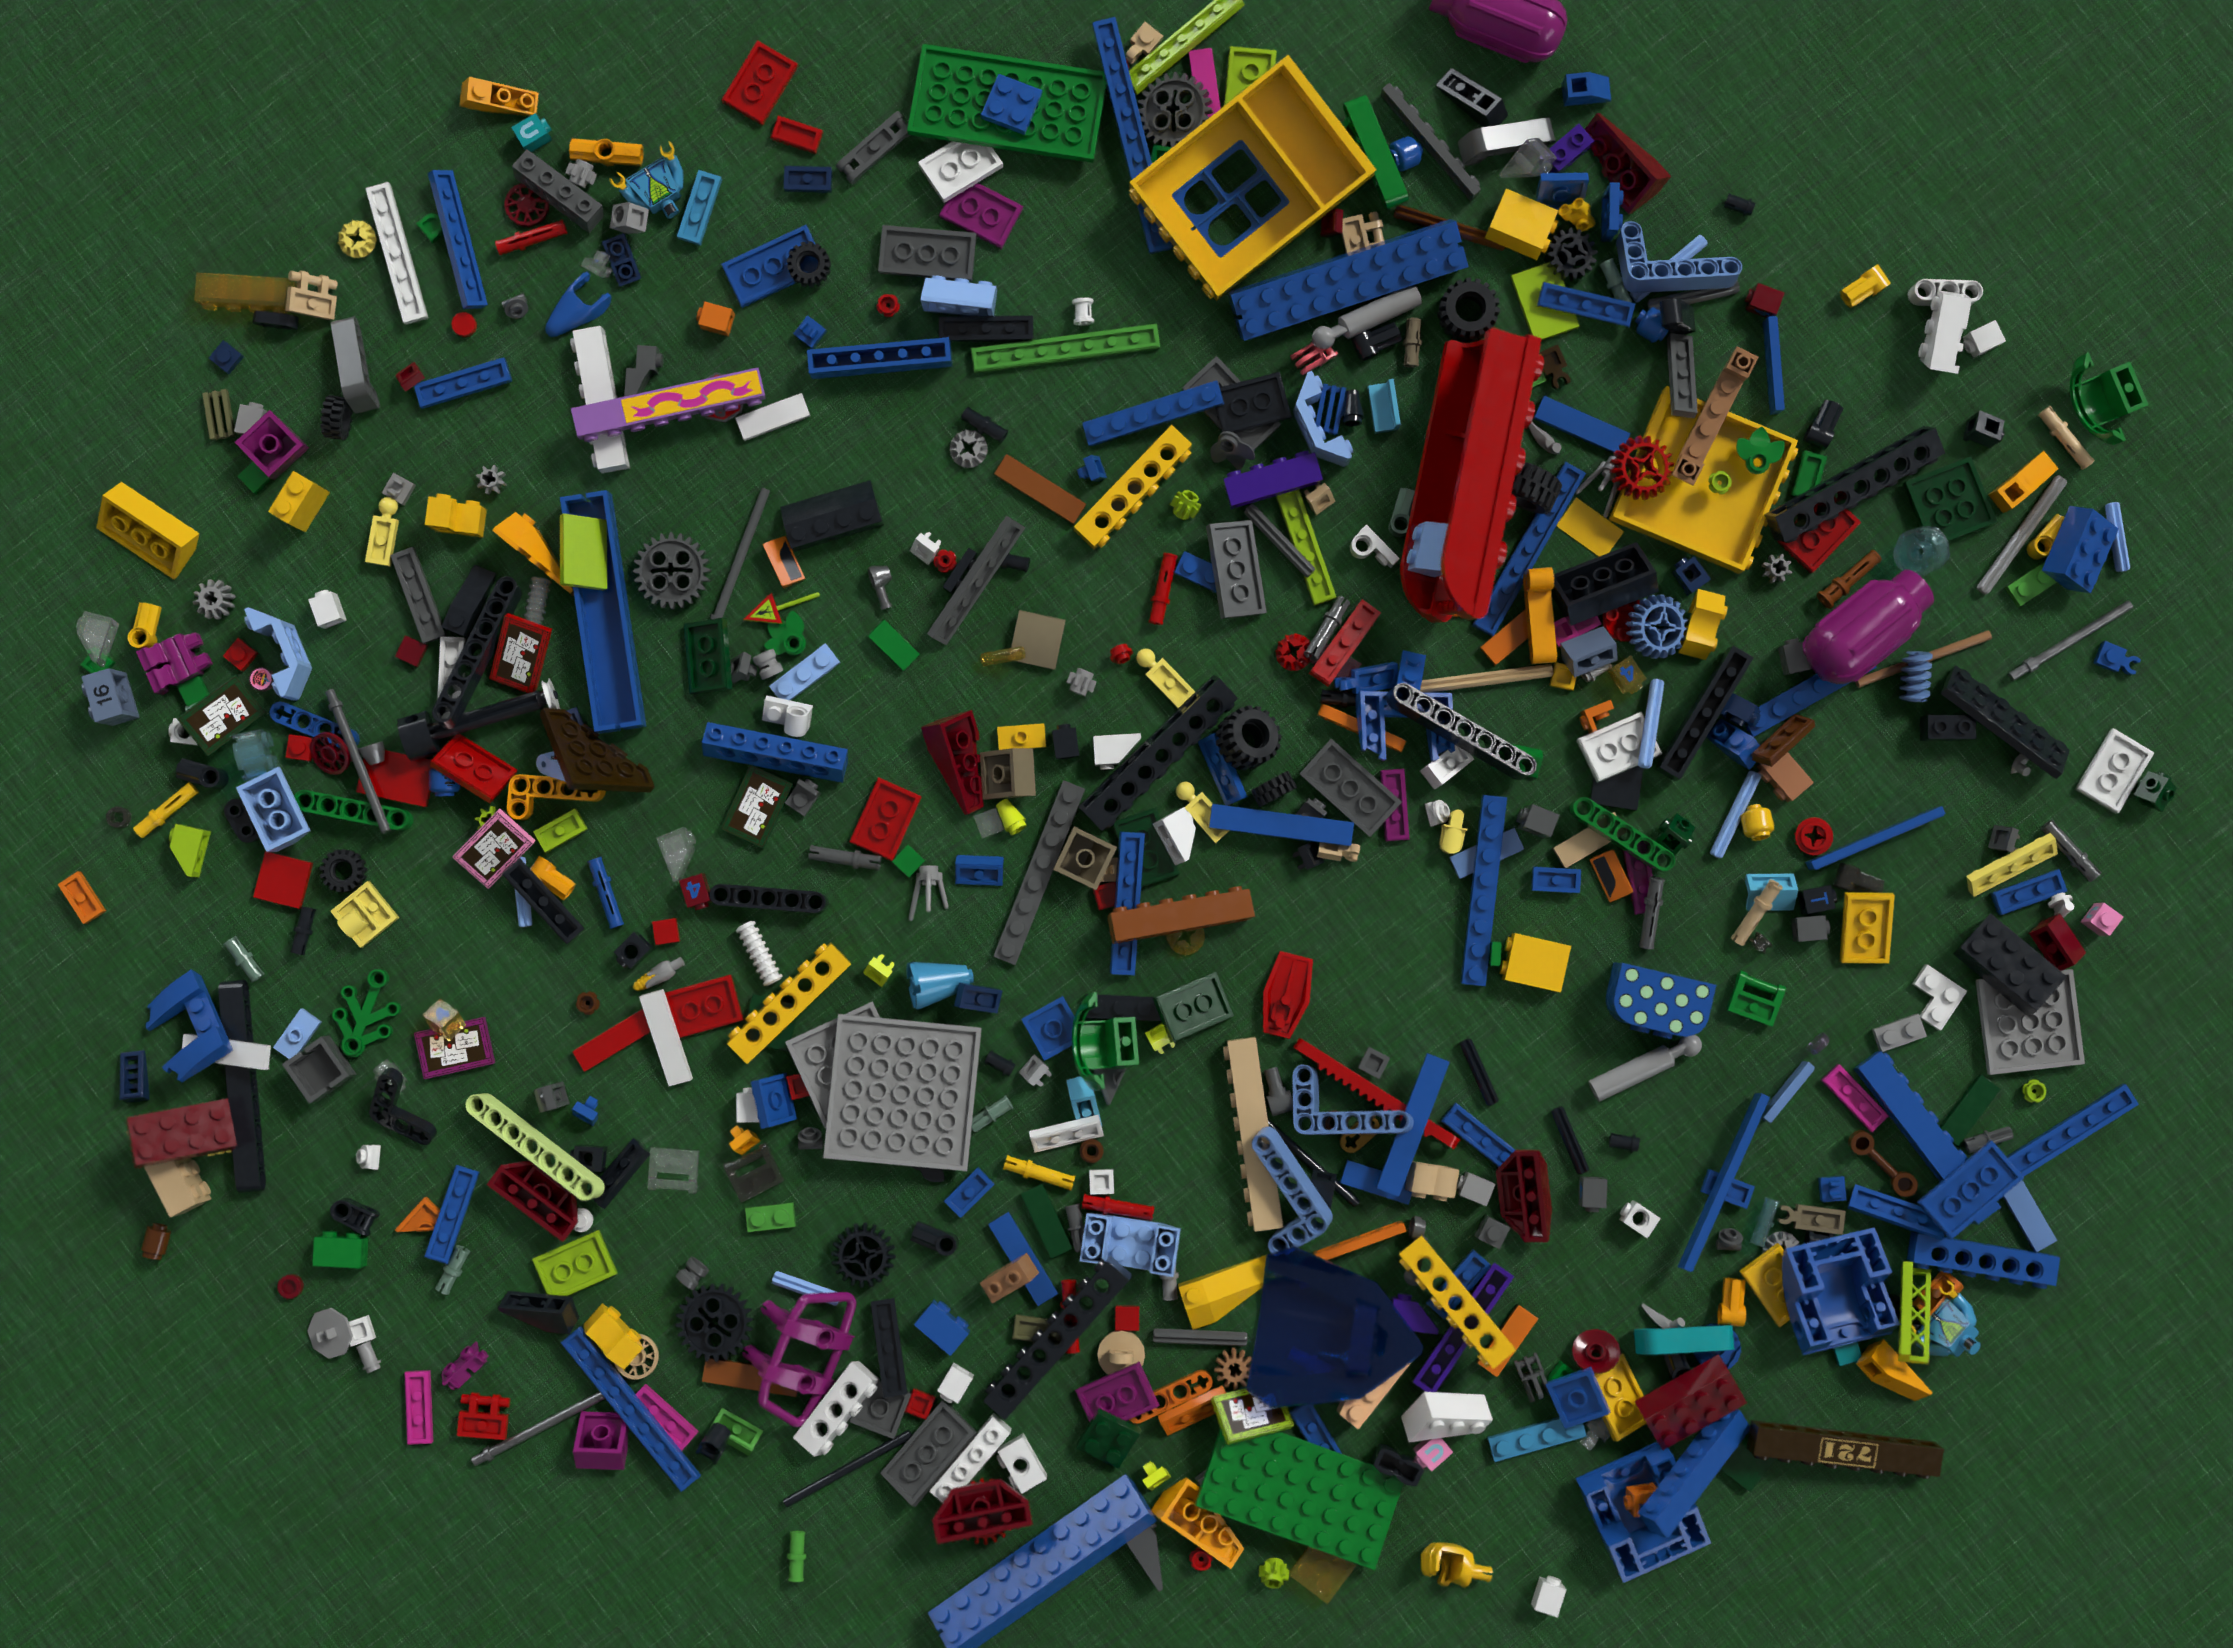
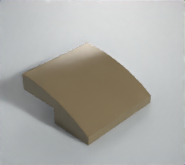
M1019 610L1009 660L1055 669L1066 620Z

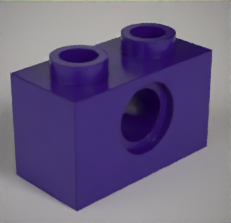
M1578 123L1542 155L1539 162L1548 173H1562L1590 149L1594 140Z

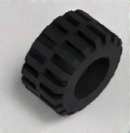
M1466 278L1463 282L1460 279L1454 285L1451 284L1444 293L1438 306V318L1441 319L1439 324L1441 327H1445L1444 332L1447 335L1449 333L1453 335L1452 339L1457 340L1460 338L1462 339L1461 342L1465 343L1468 340L1475 342L1478 338L1482 339L1485 337L1486 331L1495 325L1500 313V308L1498 307L1500 302L1499 298H1495V290L1492 289L1490 291L1488 288L1490 286L1488 283L1485 282L1483 285L1480 283L1481 280L1477 278L1475 281H1471V278ZM1463 299L1475 301L1481 308V318L1474 322L1461 319L1456 312V303Z
M1525 462L1520 473L1514 476L1511 494L1516 497L1517 507L1534 513L1548 514L1551 512L1559 495L1562 483L1543 468Z
M1252 705L1241 707L1225 717L1224 721L1218 725L1219 730L1216 731V736L1219 739L1216 740V746H1220L1221 749L1218 752L1220 755L1224 754V760L1227 763L1232 762V767L1237 768L1240 766V770H1247L1248 768L1252 770L1269 761L1277 754L1276 751L1279 750L1281 745L1278 743L1281 740V735L1278 734L1280 727L1275 725L1276 719L1274 717L1270 718L1268 716L1269 712L1267 710L1262 712L1261 707L1256 706L1253 708ZM1242 728L1252 734L1255 748L1249 746L1243 739Z

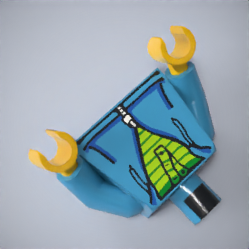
M669 142L671 147L669 152H664L660 145V152L663 157L629 178L625 179L619 172H616L620 176L619 183L615 184L609 178V182L614 187L619 188V192L627 202L647 208L653 214L662 210L668 219L679 213L674 202L681 198L679 191L683 188V169L677 156L673 155L674 146L671 142Z
M1947 1281L1952 1286L1950 1292H1944L1941 1287L1939 1288L1941 1293L1949 1295L1951 1300L1946 1298L1930 1316L1929 1355L1948 1356L1951 1354L1959 1357L1964 1350L1973 1355L1980 1348V1343L1975 1340L1979 1331L1974 1327L1977 1320L1973 1308L1960 1293L1954 1291L1953 1283ZM1911 1325V1330L1916 1334V1329ZM1924 1325L1917 1331L1919 1334L1924 1330ZM1923 1335L1920 1339H1921L1922 1342L1924 1343V1335ZM1917 1342L1914 1343L1916 1346L1923 1350V1348Z

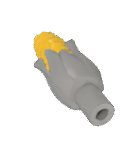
M679 957L672 962L668 960L660 962L645 973L644 976H641L640 979H637L633 984V989L640 991L669 980L675 975V970L685 965L683 959Z

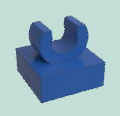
M807 315L793 335L808 347L814 349L827 330Z
M1090 455L1083 458L1086 466L1077 469L1080 479L1090 478L1091 481L1099 482L1107 478L1099 456Z
M589 1096L584 1105L577 1101L572 1109V1115L594 1126L598 1120V1113L594 1111L598 1105V1100Z
M1844 1176L1818 1178L1821 1202L1846 1200Z

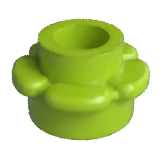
M1724 471L1712 473L1708 479L1710 483L1709 489L1713 493L1725 494L1732 485L1730 476Z
M2036 1079L2029 1080L2028 1084H2024L2022 1092L2025 1094L2024 1098L2031 1103L2034 1101L2037 1103L2041 1102L2046 1096L2045 1085L2039 1083V1080Z

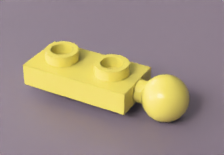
M385 497L379 502V510L382 516L373 515L365 562L391 567L392 558L390 555L394 552L399 520L392 519L391 516L397 512L398 504L395 499Z
M1142 649L1137 653V663L1142 667L1150 669L1145 675L1178 709L1195 693L1187 682L1163 658L1157 663L1152 650Z
M1179 783L1176 787L1177 797L1189 802L1185 806L1186 811L1191 814L1192 818L1216 843L1229 831L1209 828L1212 808L1211 801L1203 792L1196 797L1194 794L1195 789L1191 783Z

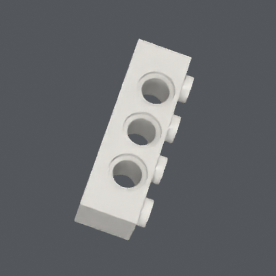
M860 1361L851 1362L793 1438L813 1456L827 1454L834 1445L832 1443L837 1435L840 1436L847 1429V1421L851 1416L855 1417L863 1407L861 1403L866 1397L870 1398L877 1390L876 1384L880 1379ZM851 1385H854L857 1389L855 1397H852L849 1393ZM836 1404L842 1407V1414L840 1416H837L835 1413ZM822 1423H825L827 1426L826 1435H823L820 1431Z
M993 1413L978 1430V1434L930 1489V1492L943 1503L952 1488L966 1486L1010 1435L1012 1428Z

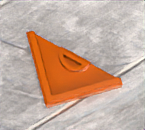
M424 1197L395 1231H433L441 1209L428 1197Z

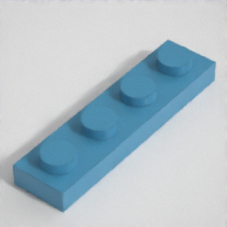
M1560 1417L1489 1436L1487 1439L1493 1460L1497 1462L1587 1437L1583 1423L1565 1429Z

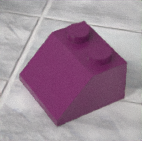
M271 410L263 415L235 442L273 480H276L309 449Z
M581 1411L573 1449L576 1468L624 1470L628 1451L629 1427L618 1413Z

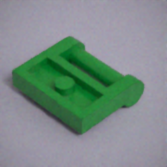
M1740 970L1737 974L1735 986L1726 1011L1773 1027L1786 987L1780 984L1776 986L1748 976L1747 972ZM1744 985L1773 994V1000L1770 1001L1743 991Z

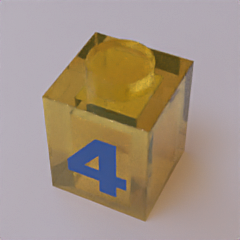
M1631 655L1607 670L1622 694L1629 691L1632 695L1643 687L1641 683L1647 679Z
M441 999L430 1006L423 1014L429 1027L447 1041H450L466 1026L460 1013Z

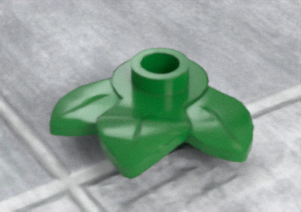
M1764 427L1756 429L1749 440L1738 438L1736 445L1738 455L1745 460L1746 468L1752 474L1764 473L1771 463L1780 460L1785 448L1784 441L1770 443V438ZM1755 458L1761 461L1760 467H1756L1753 464Z
M791 611L786 621L781 620L782 624L767 623L768 631L772 637L764 644L767 650L774 648L776 655L786 652L790 655H799L805 650L806 639L802 635L804 622L796 612ZM794 639H797L799 643L796 648L791 646V642Z

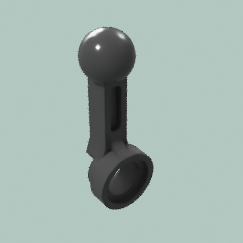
M1413 1215L1409 1224L1408 1238L1413 1241L1417 1240L1420 1236L1425 1238L1426 1221L1422 1220L1419 1216ZM1421 1258V1259L1418 1261V1264H1417L1418 1269H1419L1420 1271H1421V1266H1422L1423 1258ZM1412 1269L1409 1272L1406 1270L1404 1273L1406 1283L1411 1286H1417L1418 1284L1415 1281L1417 1275Z

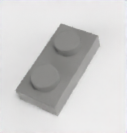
M1914 1014L1872 1029L1878 1049L1882 1052L1927 1037L1919 1014Z

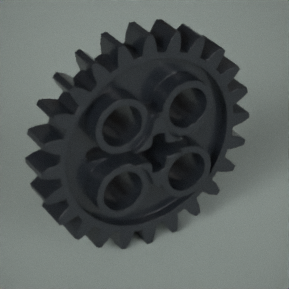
M711 1283L710 1290L705 1285H702L701 1293L696 1289L692 1290L694 1298L690 1296L685 1297L688 1305L681 1304L679 1306L684 1310V1313L676 1314L678 1318L682 1319V1322L676 1324V1327L683 1330L677 1336H685L686 1338L682 1342V1346L686 1344L691 1345L688 1353L697 1350L696 1358H700L705 1354V1361H709L713 1355L715 1362H718L721 1354L727 1360L729 1359V1351L735 1356L738 1354L736 1347L745 1348L742 1340L751 1339L746 1332L754 1330L753 1327L748 1326V1322L753 1321L754 1318L747 1315L753 1309H745V1305L749 1300H740L742 1292L734 1295L733 1286L725 1291L724 1283L719 1286V1289L716 1288L715 1283ZM712 1298L718 1300L720 1304L716 1312L711 1311L709 1308V1301ZM699 1308H703L704 1311L711 1318L718 1317L719 1320L717 1323L725 1330L729 1331L731 1333V1337H728L720 1327H712V1320L708 1318L706 1315L702 1314L699 1311ZM730 1314L737 1318V1325L734 1328L729 1327L726 1322ZM696 1317H700L704 1322L701 1330L693 1327V1320ZM713 1333H718L721 1336L722 1340L719 1346L711 1343L710 1339Z

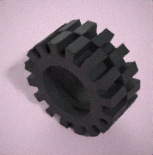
M808 241V244L801 242L800 246L795 245L793 252L791 250L789 252L790 257L787 258V268L791 277L797 284L800 283L803 287L808 285L809 288H814L813 285L815 284L820 286L821 281L825 282L827 280L826 276L830 275L831 262L826 250L821 248L818 243L815 245L811 241ZM807 256H812L818 261V267L812 273H805L800 268L801 260Z
M328 395L323 402L324 408L321 410V432L325 438L346 440L347 436H349V430H351L350 423H352L351 415H353V411H351V407L344 397Z
M1286 771L1252 789L1251 793L1258 806L1261 807L1292 791L1297 786L1289 771Z
M337 849L333 853H328V857L322 860L324 864L319 869L322 870L320 877L324 878L325 881L323 883L328 885L331 890L336 892L354 891L357 889L356 887L363 884L362 880H366L367 876L364 875L367 872V867H364L366 862L355 851ZM343 861L349 863L352 868V874L346 880L339 879L335 874L336 866Z

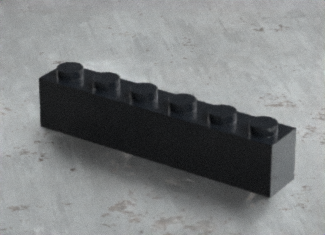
M1734 645L1726 649L1656 765L1655 770L1673 781L1681 780L1754 657Z

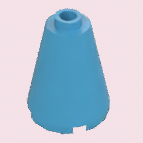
M923 962L907 963V979H910V986L908 988L911 1002L915 1009L924 1008L957 994L959 982L966 984L974 983L973 972L966 965Z

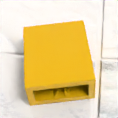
M1506 189L1485 239L1537 260L1541 252L1546 253L1551 240L1547 239L1549 233L1553 234L1559 221L1555 220L1558 210Z
M293 471L268 512L306 532L330 492Z
M1512 933L1511 937H1507L1505 951H1508L1506 961L1502 960L1499 973L1503 975L1502 980L1561 992L1571 946Z

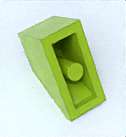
M175 824L169 835L170 849L186 876L199 877L211 831Z

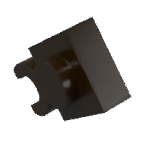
M1558 344L1539 352L1544 357V376L1549 374L1552 376V388L1554 390L1559 388L1558 378H1562L1566 385L1571 382L1569 375L1562 371L1568 365Z

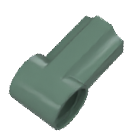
M1404 488L1399 490L1388 527L1390 533L1395 537H1403L1407 534L1415 494L1414 490ZM1394 521H1404L1406 529L1402 531L1397 530L1394 526Z

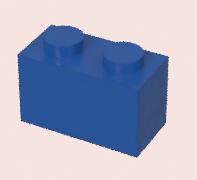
M933 1300L916 1320L914 1326L951 1356L969 1335L970 1330L967 1328L969 1324L960 1316L955 1318L950 1314L951 1309L944 1302Z

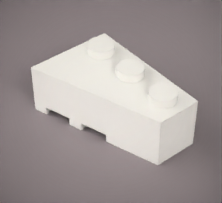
M1938 290L1937 296L1933 297L1931 303L1933 313L1931 320L1928 319L1926 322L1925 334L1927 335L1925 343L1920 345L1918 354L1921 357L1920 360L1929 369L1958 374L1960 366H1955L1957 351L1962 352L1964 344H1961L1960 340L1963 329L1967 328L1972 301L1969 296Z
M1424 1392L1401 1416L1409 1442L1478 1434L1483 1432L1493 1421L1485 1395Z

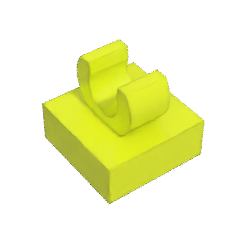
M883 954L878 956L877 959L873 957L863 972L881 987L887 982L894 967L893 962L889 966L881 963L884 958Z
M1163 1023L1145 1032L1154 1051L1158 1050L1160 1054H1163V1046L1170 1044L1172 1048L1175 1047V1043L1170 1042Z
M1151 1461L1143 1466L1148 1477L1142 1481L1151 1491L1171 1478L1166 1468L1161 1467L1157 1469Z

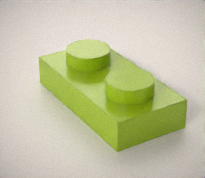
M573 809L534 831V834L544 852L547 853L588 830L578 810Z

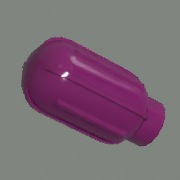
M1432 0L1429 11L1448 18L1450 26L1456 31L1458 37L1523 63H1536L1551 57L1562 41L1568 21L1566 9L1558 0Z
M1907 569L1901 571L1891 580H1870L1817 622L1815 627L1805 637L1803 653L1807 657L1810 667L1823 681L1834 684H1847L1851 681H1858L1911 638L1920 625L1922 613L1934 603L1933 592L1920 575Z

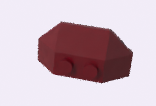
M1515 1150L1496 1170L1501 1217L1520 1235L1524 1242H1549L1552 1204L1547 1163L1539 1150Z
M530 1160L501 1165L486 1184L562 1242L566 1240L578 1224L577 1197Z
M1001 1479L952 1488L933 1518L937 1544L1033 1525L1028 1499Z

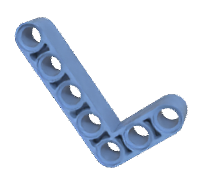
M1634 221L1625 222L1616 239L1622 281L1625 289L1629 292L1730 288L1735 285L1742 271V263L1735 257L1648 261L1642 228Z
M1299 1065L1293 1071V1124L1295 1130L1300 1134L1407 1133L1413 1127V1117L1403 1111L1319 1112V1076L1317 1070L1312 1066ZM1307 1069L1311 1076L1307 1082H1303L1301 1080V1073ZM1308 1093L1311 1097V1102L1308 1106H1303L1301 1098L1304 1094ZM1403 1115L1406 1118V1125L1399 1129L1396 1126V1119ZM1355 1116L1359 1124L1356 1129L1352 1130L1348 1122L1351 1117ZM1376 1116H1380L1382 1119V1126L1379 1129H1375L1372 1126V1120ZM1308 1117L1311 1120V1127L1305 1131L1302 1128V1121ZM1328 1117H1332L1335 1120V1126L1331 1130L1325 1127V1121Z
M1264 1127L1252 1141L1253 1150L1299 1216L1285 1224L1283 1228H1278L1268 1242V1248L1272 1254L1277 1255L1283 1252L1287 1254L1323 1234L1332 1222L1333 1214L1278 1132L1272 1127ZM1261 1137L1266 1138L1270 1144L1264 1143ZM1275 1157L1280 1158L1283 1164L1278 1163ZM1288 1177L1293 1178L1297 1184L1291 1183ZM1302 1197L1307 1198L1310 1201V1204L1305 1203L1302 1200ZM1315 1217L1321 1218L1324 1223H1319ZM1296 1228L1302 1229L1305 1234L1299 1233ZM1278 1239L1283 1240L1286 1245L1281 1244Z

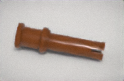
M1871 550L1840 578L1832 579L1831 584L1825 590L1817 592V598L1825 607L1832 609L1834 603L1842 596H1847L1850 587L1865 576L1875 565L1880 563L1882 558L1876 551ZM1864 565H1866V566H1865L1864 568H1862L1856 575L1853 576V574H1855L1861 567H1863Z

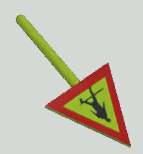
M771 592L743 620L782 624L779 610L817 598L820 594L817 592L776 606Z

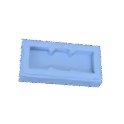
M301 1008L273 1048L288 1059L292 1058L303 1050L322 1021Z

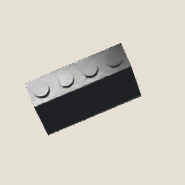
M871 480L780 507L787 538L793 552L884 526Z

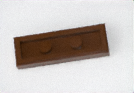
M1794 714L1751 754L1752 761L1772 767L1815 727V721Z

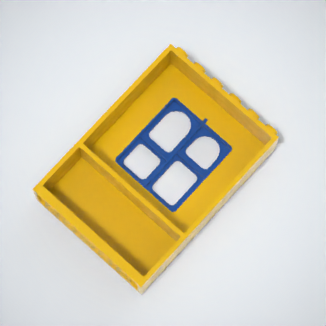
M1287 55L1129 182V196L1136 205L1141 203L1144 207L1143 214L1151 224L1155 222L1158 225V233L1166 243L1169 241L1174 246L1172 251L1181 262L1183 260L1186 261L1189 265L1187 270L1195 281L1198 278L1203 283L1202 290L1209 299L1214 297L1218 301L1371 179L1376 172V168L1294 61ZM1242 149L1256 166L1257 172L1233 192L1227 194L1214 179L1211 172L1235 151ZM1202 180L1217 197L1218 203L1208 212L1196 215L1187 210L1184 204V196L1189 188ZM1265 180L1280 197L1281 203L1264 217H1259L1246 201L1245 194L1259 182ZM1237 204L1251 222V227L1228 245L1220 246L1215 244L1208 235L1209 224L1229 206Z

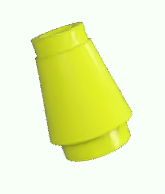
M1004 799L996 805L1006 832L1009 831L1010 835H1015L1026 828L1025 817L1008 799Z

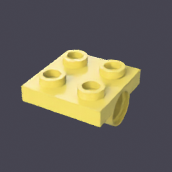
M370 881L365 882L331 910V913L338 920L337 923L341 930L352 938L360 948L366 946L399 919V916Z

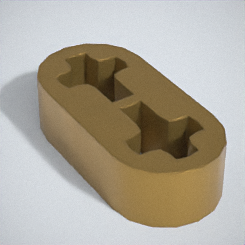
M1374 1117V1118H1373L1374 1124H1373L1372 1126H1373L1375 1129H1379V1128H1380L1379 1122H1378V1120ZM1356 1121L1350 1128L1352 1130L1356 1129L1359 1121ZM1342 1134L1339 1140L1340 1146L1346 1152L1354 1153L1376 1134H1358L1359 1137L1354 1141L1355 1147H1345L1347 1142L1345 1138L1347 1136L1352 1138L1356 1134Z

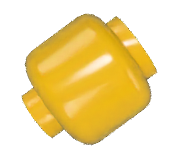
M1760 804L1748 806L1747 811L1741 815L1744 835L1751 838L1752 841L1767 839L1770 837V833L1774 831V822L1770 809L1761 807Z

